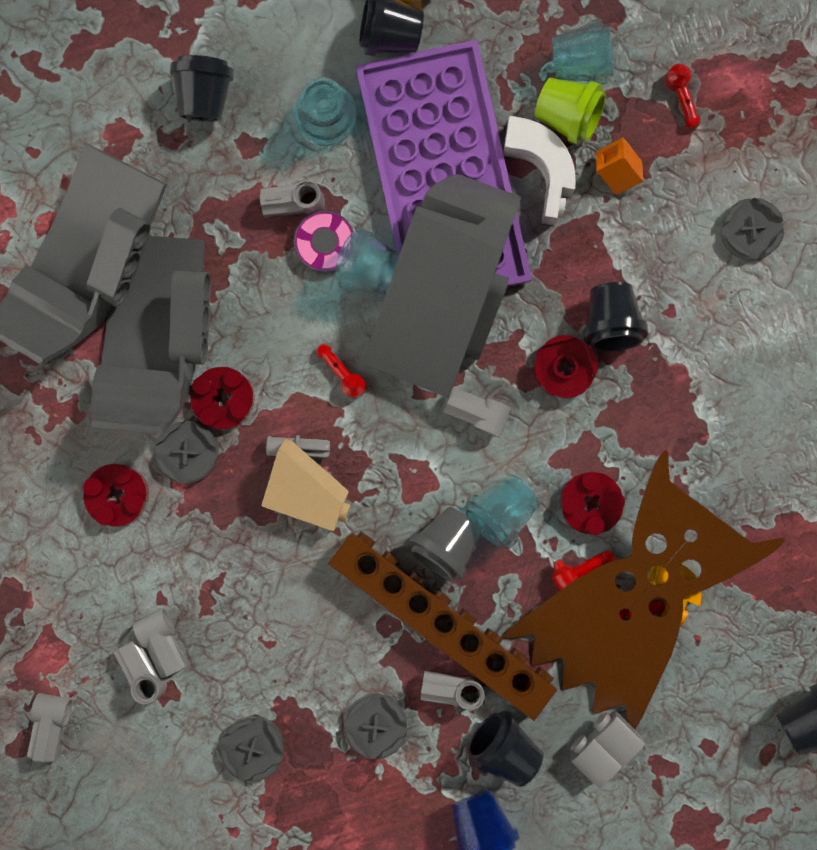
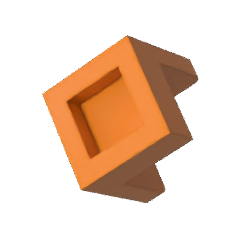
M624 137L596 151V172L614 194L618 195L643 182L642 161Z

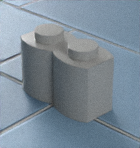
M616 710L609 715L607 713L602 714L593 725L594 731L586 737L584 735L579 736L570 748L572 750L570 753L571 762L599 789L608 783L621 767L633 759L645 745L643 737Z

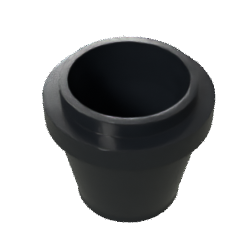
M366 0L360 26L359 47L364 48V54L375 56L376 53H416L422 35L424 11L399 0Z
M201 55L178 56L177 61L170 63V75L174 77L179 117L203 122L221 121L229 83L234 80V69L228 66L227 61L215 57Z
M608 282L597 285L590 290L587 327L584 328L583 334L584 342L593 349L606 352L627 350L640 345L648 336V324L642 319L631 284L626 282Z
M817 683L809 687V692L776 715L798 756L817 751Z
M508 711L494 713L487 717L476 729L468 747L469 764L480 773H490L517 787L527 785L536 776L544 757L543 751L519 726L518 719Z

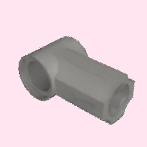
M311 180L301 181L297 185L261 189L260 203L265 218L301 213L310 215L313 212L322 211L325 206V198L322 191ZM306 193H316V198L312 203H302V198Z
M454 387L443 413L474 425L473 427L477 430L500 438L511 408L489 398L482 399Z
M165 609L158 610L133 623L136 638L143 648H147L161 679L187 666L174 637L175 628Z
M137 639L113 652L131 686L130 693L135 702L146 705L164 695L167 689L166 679L160 678L146 648H143ZM145 680H149L154 684L155 692L153 696L144 692L143 683Z
M429 671L424 672L420 700L461 706L466 710H475L483 704L485 698L484 686L477 677H461ZM468 685L475 686L479 691V695L473 700L465 699L461 694L464 687Z
M38 693L31 710V721L34 724L27 757L38 762H54L57 760L63 728L67 725L72 711V699Z

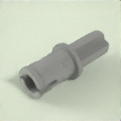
M296 435V438L272 436L267 438V456H276L278 449L285 439L294 442L311 458L326 459L330 455V441L301 439L300 435Z

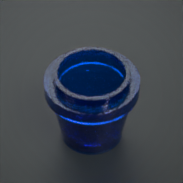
M492 790L477 793L451 804L458 849L456 850H513L516 848L515 842L520 839L518 830L510 824Z

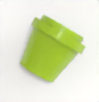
M549 78L539 95L535 108V118L566 136L569 143L579 146L583 141H589L601 118L606 101L603 85L594 81L588 84Z

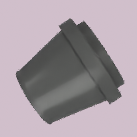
M447 507L420 534H414L409 541L412 547L410 552L425 567L443 579L451 582L453 579L461 580L467 572L465 567L482 530L472 519L459 510Z

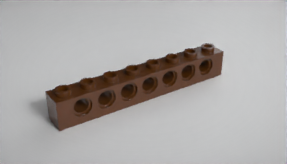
M362 531L358 535L351 532L328 564L535 721L557 691L556 687L551 683L554 677L541 667H538L536 671L526 664L528 658L514 647L509 651L500 643L503 639L490 628H487L484 632L475 625L477 619L462 608L458 612L449 605L452 600L440 590L436 589L433 593L423 586L426 580L411 569L409 573H406L398 567L401 561L386 550L384 554H381L373 548L376 542ZM369 555L376 560L377 567L373 572L365 573L359 568L358 563L362 556ZM389 575H396L402 581L401 588L396 592H390L384 587V579ZM417 594L423 595L428 601L425 609L421 611L413 610L409 605V600L412 596ZM441 614H447L453 619L451 627L447 630H440L434 624L435 619ZM474 634L478 637V643L473 649H464L460 645L461 638L464 635ZM493 653L503 656L502 665L496 669L489 668L486 665L488 656ZM518 673L528 675V683L522 688H516L512 685V679Z

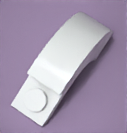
M509 116L503 155L527 160L541 171L546 182V196L541 223L554 225L558 216L563 217L566 198L561 196L571 197L575 190V169L571 155L561 139L546 126L529 119Z

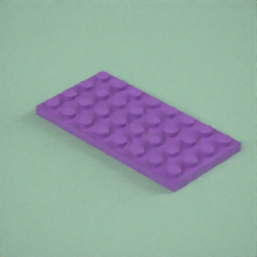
M477 39L356 65L398 258L417 206L421 207L426 192L436 183L449 176L459 174L512 193ZM517 212L495 273L509 278L507 287L532 281Z

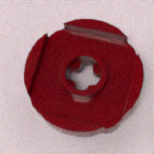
M560 335L548 340L540 348L534 360L533 371L538 385L547 395L569 399L581 395L593 383L598 371V362L593 349L587 343L585 344L582 340L571 335ZM560 359H566L567 363H573L574 368L569 370L568 376H564L563 372H558L557 366L561 364Z
M229 367L211 368L197 377L192 384L193 388L190 394L192 410L196 417L207 426L219 430L235 428L246 420L255 403L253 387L250 381L235 369ZM223 390L225 394L231 395V399L226 401L227 406L221 407V404L214 400V397L218 396V391Z
M115 463L104 465L95 470L83 485L85 508L89 515L101 525L119 527L133 523L142 515L146 502L149 499V488L145 478L140 472L127 465ZM114 486L117 490L122 489L124 491V495L120 497L121 502L119 504L109 499L111 488Z
M586 472L575 475L564 485L560 494V507L563 519L571 528L585 534L598 535L612 529L620 520L625 505V498L618 484L611 477L603 473ZM596 495L599 498L597 501L599 508L587 511L585 509L587 503L584 501V498L586 496L592 498Z

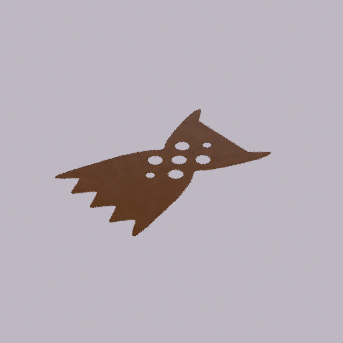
M665 450L658 457L653 467L640 504L632 535V554L628 558L618 559L600 566L574 580L514 624L504 633L503 639L533 634L535 643L532 666L563 658L565 666L562 688L564 690L588 682H594L595 698L593 712L596 714L619 705H625L626 721L636 729L672 656L682 621L684 597L687 594L711 588L755 565L776 551L784 543L785 538L760 542L749 541L670 481L668 452ZM687 530H694L697 533L695 541L688 542L685 539L684 534ZM660 534L664 536L667 541V547L662 553L655 554L647 549L646 540L650 535ZM695 560L700 564L701 573L696 579H686L681 575L680 567L684 561ZM653 566H662L667 570L668 579L663 585H654L648 580L647 573ZM629 572L633 574L636 584L632 590L621 591L616 587L615 578L619 573ZM662 597L668 601L670 607L665 616L656 617L651 614L649 603L652 599ZM622 609H630L632 616L629 620H622L620 618L619 612Z

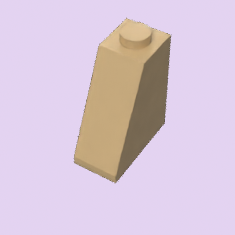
M288 439L284 440L275 458L262 507L334 531L339 521L345 522L351 504L345 503L349 493L345 487L294 442Z

